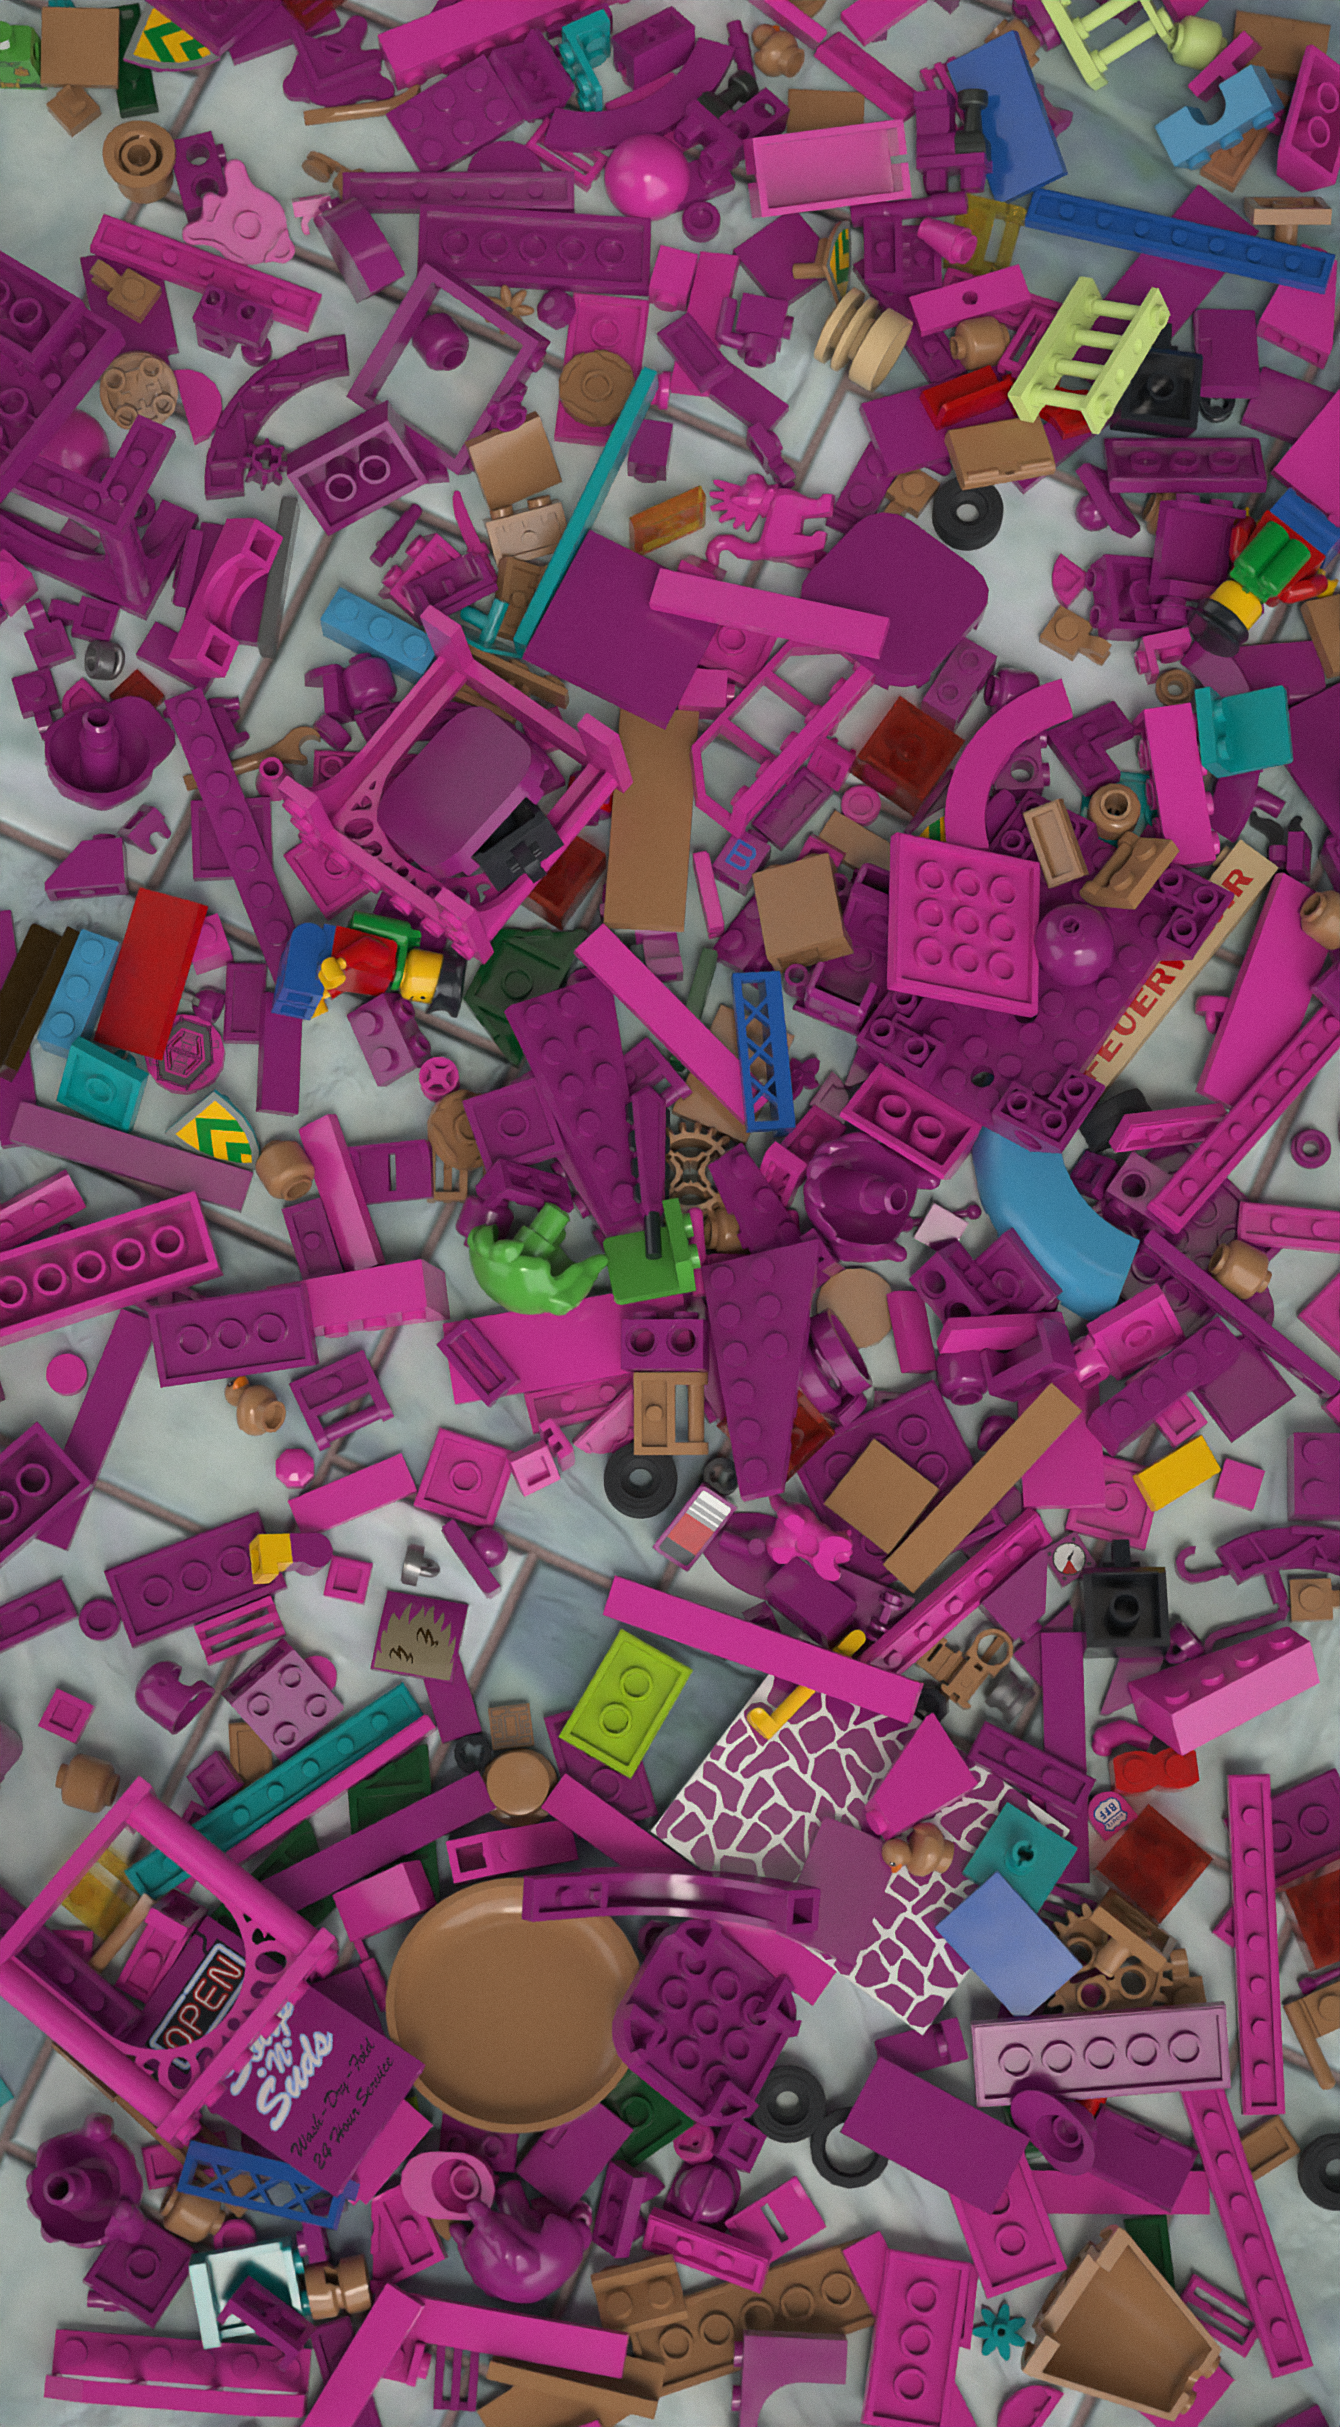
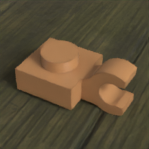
M98 259L90 270V274L94 276L91 280L92 283L110 292L107 297L108 305L140 324L162 294L160 286L130 268H127L121 277L111 266Z
M920 469L898 475L886 491L885 498L891 502L883 512L898 514L902 517L909 513L918 519L938 492L940 483Z
M1061 605L1039 639L1040 643L1072 662L1077 654L1081 653L1100 666H1103L1111 654L1109 650L1112 647V644L1105 639L1091 636L1093 628L1089 621Z
M1331 1578L1292 1579L1288 1581L1289 1607L1291 1608L1290 1623L1333 1620V1609H1340V1590L1331 1589Z
M1186 1949L1172 1950L1167 1962L1174 1964V1968L1169 1970L1173 1986L1160 1988V1992L1168 1999L1162 2005L1206 2002L1202 1976L1189 1977Z

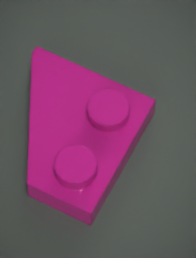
M401 2184L372 2198L371 2220L373 2221V2234L371 2236V2254H373V2279L370 2280L372 2294L376 2293L378 2287H385L389 2281L395 2284L448 2258V2254L431 2218L420 2215L409 2206L403 2196Z

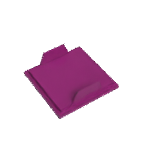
M1243 1334L1237 1338L1244 1346L1237 1361L1207 1385H1202L1192 1391L1231 1443L1296 1397V1394L1263 1350Z

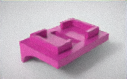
M795 2175L723 2221L733 2237L772 2251L771 2262L827 2227ZM765 2204L769 2205L788 2236V2239L782 2243L761 2210V2207Z

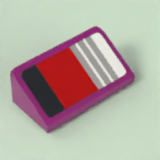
M704 1482L652 1548L688 1572L738 1507L709 1483Z

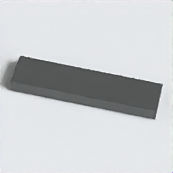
M284 496L280 504L276 532L283 537V540L269 571L257 640L259 653L263 658H276L300 516L298 500L292 497Z

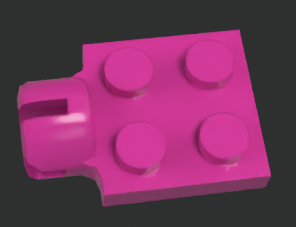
M1157 1283L1086 1324L1088 1335L1082 1336L1071 1343L1078 1370L1071 1374L1080 1382L1078 1385L1083 1390L1094 1387L1106 1380L1110 1375L1114 1376L1118 1382L1187 1340L1170 1304Z

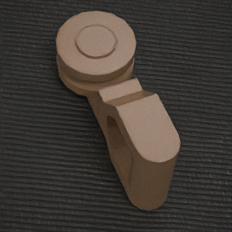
M310 151L307 160L301 165L302 169L310 177L323 183L328 182L330 174H333L334 171L337 172L338 175L333 181L332 188L337 190L341 202H343V172H366L360 168L351 171L328 156L315 151Z

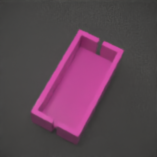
M903 119L743 140L747 175L755 176V182L748 183L752 219L912 198L908 162L891 164L890 159L891 156L907 154Z

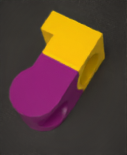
M320 1533L258 1534L249 1544L253 1584H268L279 1572L296 1571L303 1576L315 1575L332 1558L333 1548L331 1542Z

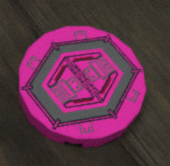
M181 1014L175 1016L163 1060L144 1057L148 1072L158 1086L174 1094L190 1095L197 1093V1091L205 1087L208 1088L216 1082L224 1068L226 1053L222 1038L211 1023L198 1016Z

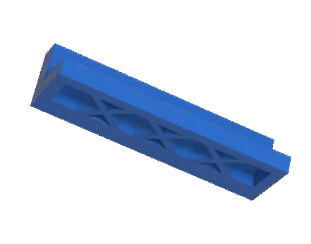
M780 971L732 973L731 986L746 1133L772 1132L773 1138L787 1137L789 1133L794 1131L796 1124ZM758 983L760 1004L757 1008L743 998L742 984ZM744 1009L750 1013V1016L746 1020ZM754 1017L762 1023L764 1043L761 1047L749 1039L746 1034V1027ZM748 1048L754 1052V1055L750 1059L748 1054ZM758 1056L766 1062L767 1083L765 1086H762L750 1075V1065ZM752 1087L759 1092L754 1098L752 1095ZM761 1096L765 1097L770 1103L771 1121L755 1122L754 1104Z
M191 2140L176 2191L337 2231L345 2199L356 2201L360 2184L350 2179L343 2192L337 2198L288 2163ZM197 2163L213 2167L218 2179L204 2188L191 2185ZM240 2174L251 2176L257 2186L256 2189L243 2197L236 2196L229 2184L230 2180ZM279 2183L291 2186L296 2195L294 2199L282 2207L275 2206L267 2192ZM222 2186L226 2194L215 2190ZM317 2193L333 2196L328 2217L314 2215L306 2200ZM262 2196L265 2203L254 2201V2199ZM301 2205L304 2212L296 2211L293 2209Z

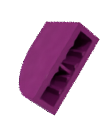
M339 196L318 207L321 214L317 215L313 221L357 304L390 287L405 276L388 241L360 201L351 197L341 202Z

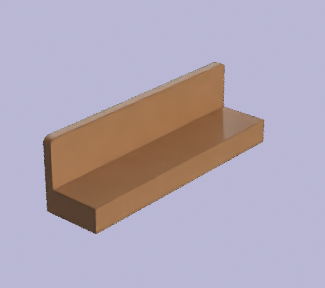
M493 2355L489 2363L486 2379L654 2420L666 2366L626 2355L623 2377L615 2378Z

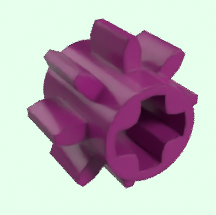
M268 438L265 439L263 445L258 447L249 443L247 452L250 457H243L240 461V467L248 469L245 482L254 481L260 484L261 491H264L266 485L271 482L280 486L283 478L279 472H287V461H281L285 448L283 446L276 448L270 445ZM260 460H267V465L270 469H262Z

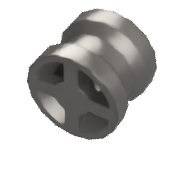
M1011 1671L984 1702L990 1708L996 1707L1002 1712L1003 1719L1010 1724L1036 1693L1031 1688L1022 1687L1018 1683V1676Z

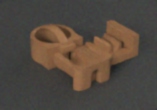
M987 1629L976 1636L971 1647L964 1655L969 1659L968 1661L961 1656L963 1653L960 1650L955 1654L945 1646L947 1640L942 1638L918 1659L915 1666L919 1669L921 1667L939 1683L944 1680L949 1684L946 1686L942 1683L940 1686L941 1691L961 1709L969 1710L972 1706L968 1703V1700L989 1675L994 1679L998 1672L1010 1662L1013 1656V1644L1010 1637L999 1629ZM988 1635L997 1636L983 1656L979 1658L977 1651L980 1640ZM1005 1642L1007 1646L1005 1659L998 1664L988 1665L989 1660ZM939 1643H940V1644L942 1645V1647H941L940 1650L936 1653V1655L932 1658V1660L929 1662V1659L933 1656V1654L936 1652V1650L940 1647V1645H939Z

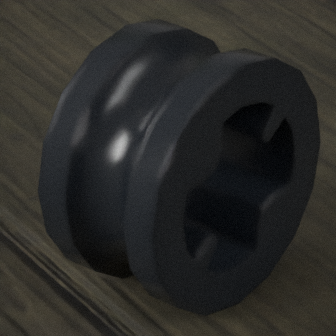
M1201 397L1199 403L1200 414L1209 422H1224L1231 416L1236 398H1223L1225 400L1223 408L1225 409H1222L1220 406L1212 409L1210 407L1211 398Z
M724 1457L715 1458L710 1461L705 1467L703 1481L709 1483L724 1496L732 1494L738 1487L734 1462ZM722 1467L724 1472H732L733 1479H728V1484L730 1485L721 1488L719 1482L712 1483L710 1475L715 1476V1470L713 1469Z
M467 1735L456 1744L454 1758L458 1767L464 1772L472 1774L479 1771L480 1773L490 1764L492 1752L488 1742L483 1737ZM468 1744L474 1748L481 1745L485 1753H480V1756L484 1759L477 1765L473 1761L464 1763L461 1756L466 1755V1753L462 1749Z

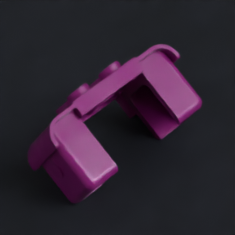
M864 863L860 870L855 869L850 882L845 875L835 873L837 887L841 890L838 893L842 914H844L851 890L856 881L889 895L890 871L872 863ZM853 944V954L824 962L819 961L811 966L809 973L801 964L790 965L785 970L783 989L787 995L797 999L792 1010L856 1037L889 992L887 989L888 958ZM797 978L801 980V982L794 983L790 979Z

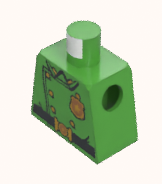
M0 21V89L48 90V87L41 86V39L33 27L9 25L7 22Z

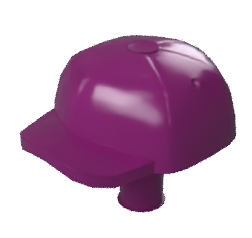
M127 696L108 703L94 702L68 713L47 728L44 738V765L47 767L48 777L62 796L88 808L107 811L129 801L148 787L152 779L153 770L170 755L176 746L175 733L153 705L141 697Z

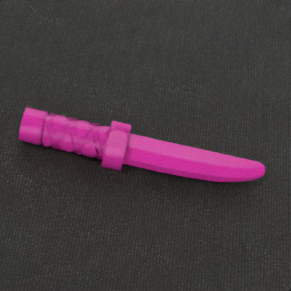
M455 491L452 498L453 510L458 527L468 548L466 553L471 552L474 557L480 555L494 583L497 584V574H495V569L491 565L488 556L490 551L486 543H480L460 491Z
M362 1940L354 1941L353 1943L362 1960L359 1966L365 1979L368 1980L367 1983L373 1991L372 1994L377 2001L380 2011L385 2012L387 1993L385 1979L381 1975L374 1957L370 1959Z

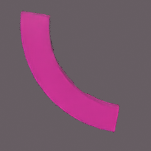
M1062 678L1034 688L1006 704L977 731L966 746L956 764L946 797L944 821L947 843L990 852L985 826L988 796L992 784L994 785L999 773L1010 759V755L1025 740L1029 741L1042 731L1058 723L1073 719V712Z

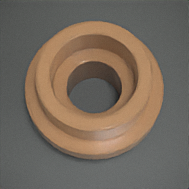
M1172 669L1160 675L1156 682L1155 693L1158 700L1164 706L1190 703L1195 693V684L1188 673ZM1177 685L1182 693L1172 695L1169 693L1168 687Z

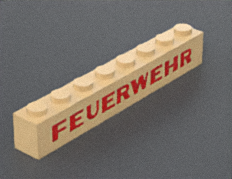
M1241 839L1233 849L1226 846L1212 864L1217 869L1209 878V881L1234 893V898L1192 960L1159 961L1084 1072L1085 1075L1105 1085V1090L1093 1108L1274 879L1279 867Z

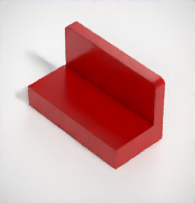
M991 365L926 389L922 391L919 399L934 428L938 431L1004 405L1008 398L1007 394L1014 384L1011 378L999 382Z

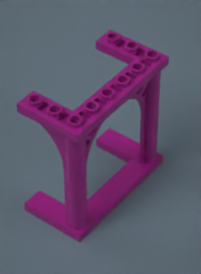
M138 414L101 484L38 455L11 490V492L98 531L105 550L104 555L1 508L0 552L5 549L21 564L101 601L118 605L121 610L147 621L176 566L180 552H183L185 534L190 528L195 529L199 522L198 515L166 500H162L141 540L134 521L138 508L176 439L175 430Z

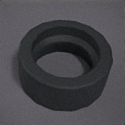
M852 2107L835 2109L824 2116L820 2125L812 2134L810 2142L812 2163L820 2176L832 2185L847 2189L864 2187L880 2177L889 2162V2159L875 2152L869 2166L857 2173L841 2172L831 2165L826 2156L825 2145L827 2137L833 2128L845 2122Z

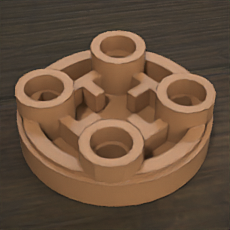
M147 351L125 352L114 358L101 376V403L108 416L123 429H130L138 414L162 424L175 410L178 399L177 380L171 367L161 357Z

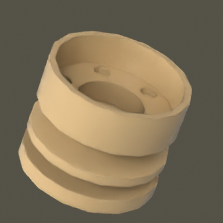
M854 287L828 316L821 330L820 338L814 351V358L823 364L831 359L830 368L837 372L851 359L852 364L848 379L873 392L885 380L899 358L911 333L913 321L891 308L885 310L875 320L878 301L870 297L864 302L865 293Z

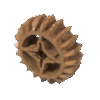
M684 1122L679 1123V1134L674 1135L672 1130L667 1127L666 1135L670 1138V1152L665 1155V1161L670 1165V1170L675 1175L668 1189L669 1199H681L689 1194L696 1195L702 1201L706 1200L707 1202L698 1205L680 1204L682 1214L687 1213L690 1208L697 1207L702 1210L703 1218H715V1210L717 1208H725L719 1191L716 1193L711 1188L712 1184L705 1175L709 1171L708 1165L727 1152L724 1150L729 1146L730 1138L724 1136L716 1142L717 1128L711 1127L707 1135L701 1134L702 1124L700 1122L695 1123L694 1132H687L686 1124ZM693 1147L706 1152L702 1151L698 1156L688 1158L674 1151ZM689 1169V1172H691V1169L698 1171L697 1182L692 1183L691 1179L689 1183L684 1182L683 1171Z

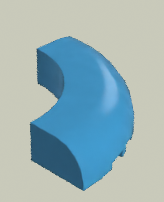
M989 1074L983 1080L982 1087H986L993 1082L994 1076L992 1074ZM982 1126L972 1148V1162L975 1167L980 1201L985 1213L989 1215L993 1226L998 1232L997 1237L999 1238L1005 1231L1011 1228L1015 1229L1032 1255L1062 1289L1063 1292L1057 1297L1061 1301L1060 1305L1090 1322L1097 1319L1101 1314L1114 1309L1140 1240L1123 1233L1109 1224L1087 1204L1070 1179L1061 1153L1030 1152Z

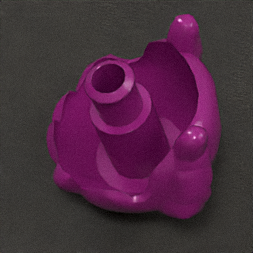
M853 1132L835 1140L824 1142L815 1151L814 1157L807 1166V1178L803 1187L805 1210L814 1227L828 1240L833 1252L840 1260L858 1263L878 1262L881 1260L903 1262L907 1259V1251L896 1240L901 1234L913 1208L918 1189L933 1190L940 1185L941 1179L887 1145L878 1143V1140L865 1132Z
M92 2112L86 2116L82 2127L52 2137L38 2147L35 2161L36 2168L26 2178V2189L29 2194L26 2202L33 2216L41 2221V2236L47 2243L63 2241L71 2247L90 2249L118 2239L129 2243H135L140 2240L147 2226V2219L139 2209L144 2190L143 2180L130 2146L114 2133V2121L111 2116L101 2112Z
M511 2180L495 2188L494 2200L500 2213L493 2212L486 2203L479 2199L472 2200L467 2204L466 2208L468 2215L475 2225L473 2230L463 2223L454 2222L449 2226V2233L457 2243V2249L466 2271L472 2277L474 2284L481 2288L485 2294L515 2303H534L559 2289L572 2277L583 2259L584 2251L591 2245L593 2236L585 2222L570 2216L572 2222H570L566 2218L550 2213L546 2216L543 2223L539 2210L531 2209L521 2185L522 2181Z

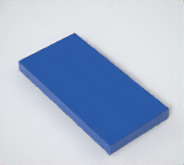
M1011 30L947 63L957 95L959 91L964 89H984L988 91V107L981 110L983 134L989 140L992 148L993 173H986V177L997 206L1003 207L1068 175L1017 31Z

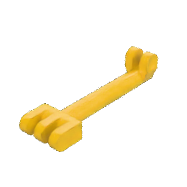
M854 1630L848 1633L832 1651L851 1657L864 1644L866 1640L864 1632ZM798 1685L771 1715L762 1708H754L748 1712L747 1722L769 1741L816 1691Z

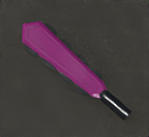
M647 1085L629 1098L625 1111L626 1121L631 1125L632 1129L628 1134L629 1149L634 1152V1159L630 1161L631 1175L636 1178L637 1182L632 1188L633 1200L639 1204V1210L644 1218L645 1257L650 1260H657L662 1257L660 1221L664 1211L662 1201L669 1199V1190L665 1187V1181L670 1177V1165L665 1161V1155L670 1152V1138L666 1135V1128L670 1126V1110L666 1107V1100L650 1085Z

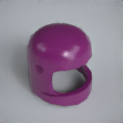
M165 1660L153 1664L142 1675L136 1686L134 1697L138 1708L172 1735H175L182 1731L214 1696L215 1689L203 1680L197 1681L192 1686L180 1683L178 1680L182 1673V1667L174 1661ZM196 1695H198V1697L195 1699V1701L189 1702V1701H190L191 1699H193Z

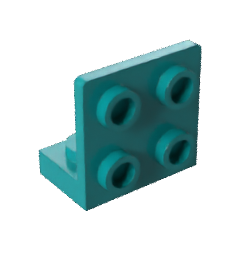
M604 8L563 26L562 43L558 44L563 58L560 63L570 75L572 82L579 92L576 94V99L582 112L603 111V90L593 68L600 66L610 57V20Z
M1282 685L1228 697L1220 696L1210 686L1195 689L1201 763L1215 777L1222 778L1293 762L1287 690Z

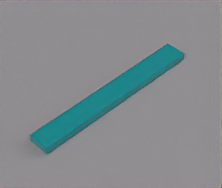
M647 367L642 368L513 637L516 654L522 657L587 533L591 530L659 388L658 373L655 370Z
M402 1682L191 1826L225 1853L422 1717L424 1713ZM158 1848L124 1870L139 1896L141 1897L145 1892L154 1900H157L191 1877Z

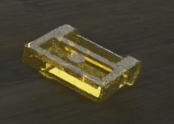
M967 194L969 212L968 214L956 215L953 224L970 228L972 234L977 237V247L973 256L966 264H951L944 258L943 268L948 269L949 267L981 276L1010 267L1020 228L1025 225L1027 210L1017 205ZM996 218L1004 220L1006 224L996 263L985 261V256Z
M107 1848L96 1862L101 1864L139 1897L138 1901L140 1896L124 1873V1870L129 1868V1866ZM89 1871L61 1903L62 1906L104 1941L107 1940L132 1908Z

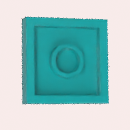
M78 1036L71 1044L56 1101L104 1127L130 1134L134 1129L149 1073L137 1067V1061L130 1053L123 1060L122 1058L125 1056L126 1051L118 1050L112 1054Z
M1007 1802L961 1874L980 1886L998 1869L1034 1911L1038 1913L1078 1848Z

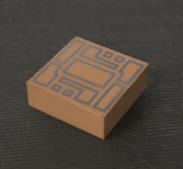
M529 1703L488 1708L493 1751L534 1746Z

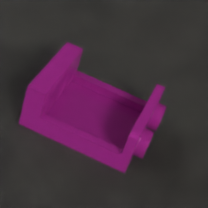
M1177 493L1176 500L1160 501L1149 596L1161 598L1167 596L1186 599L1187 602L1199 603L1203 598H1209L1220 584L1227 580L1231 531L1236 519H1246V510L1234 509V502L1229 500L1210 499L1209 504L1199 503L1200 496Z

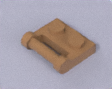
M1126 831L1118 841L1119 847L1093 881H1087L1079 891L1081 897L1093 906L1135 910L1180 850L1171 839L1143 838Z
M634 1372V1455H709V1442H704V1385H708V1372ZM676 1385H688V1442H676Z

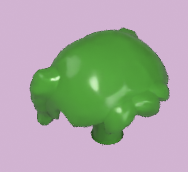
M544 1202L545 1205L530 1226L526 1227L523 1225L512 1240L498 1241L499 1230L496 1224L475 1226L470 1231L467 1238L469 1262L477 1283L486 1295L509 1311L519 1314L535 1315L546 1312L556 1316L566 1315L569 1311L579 1306L582 1300L589 1294L599 1273L609 1264V1258L605 1254H596L582 1262L576 1263L564 1253L559 1245L566 1237L564 1227L571 1221L565 1211L551 1202Z

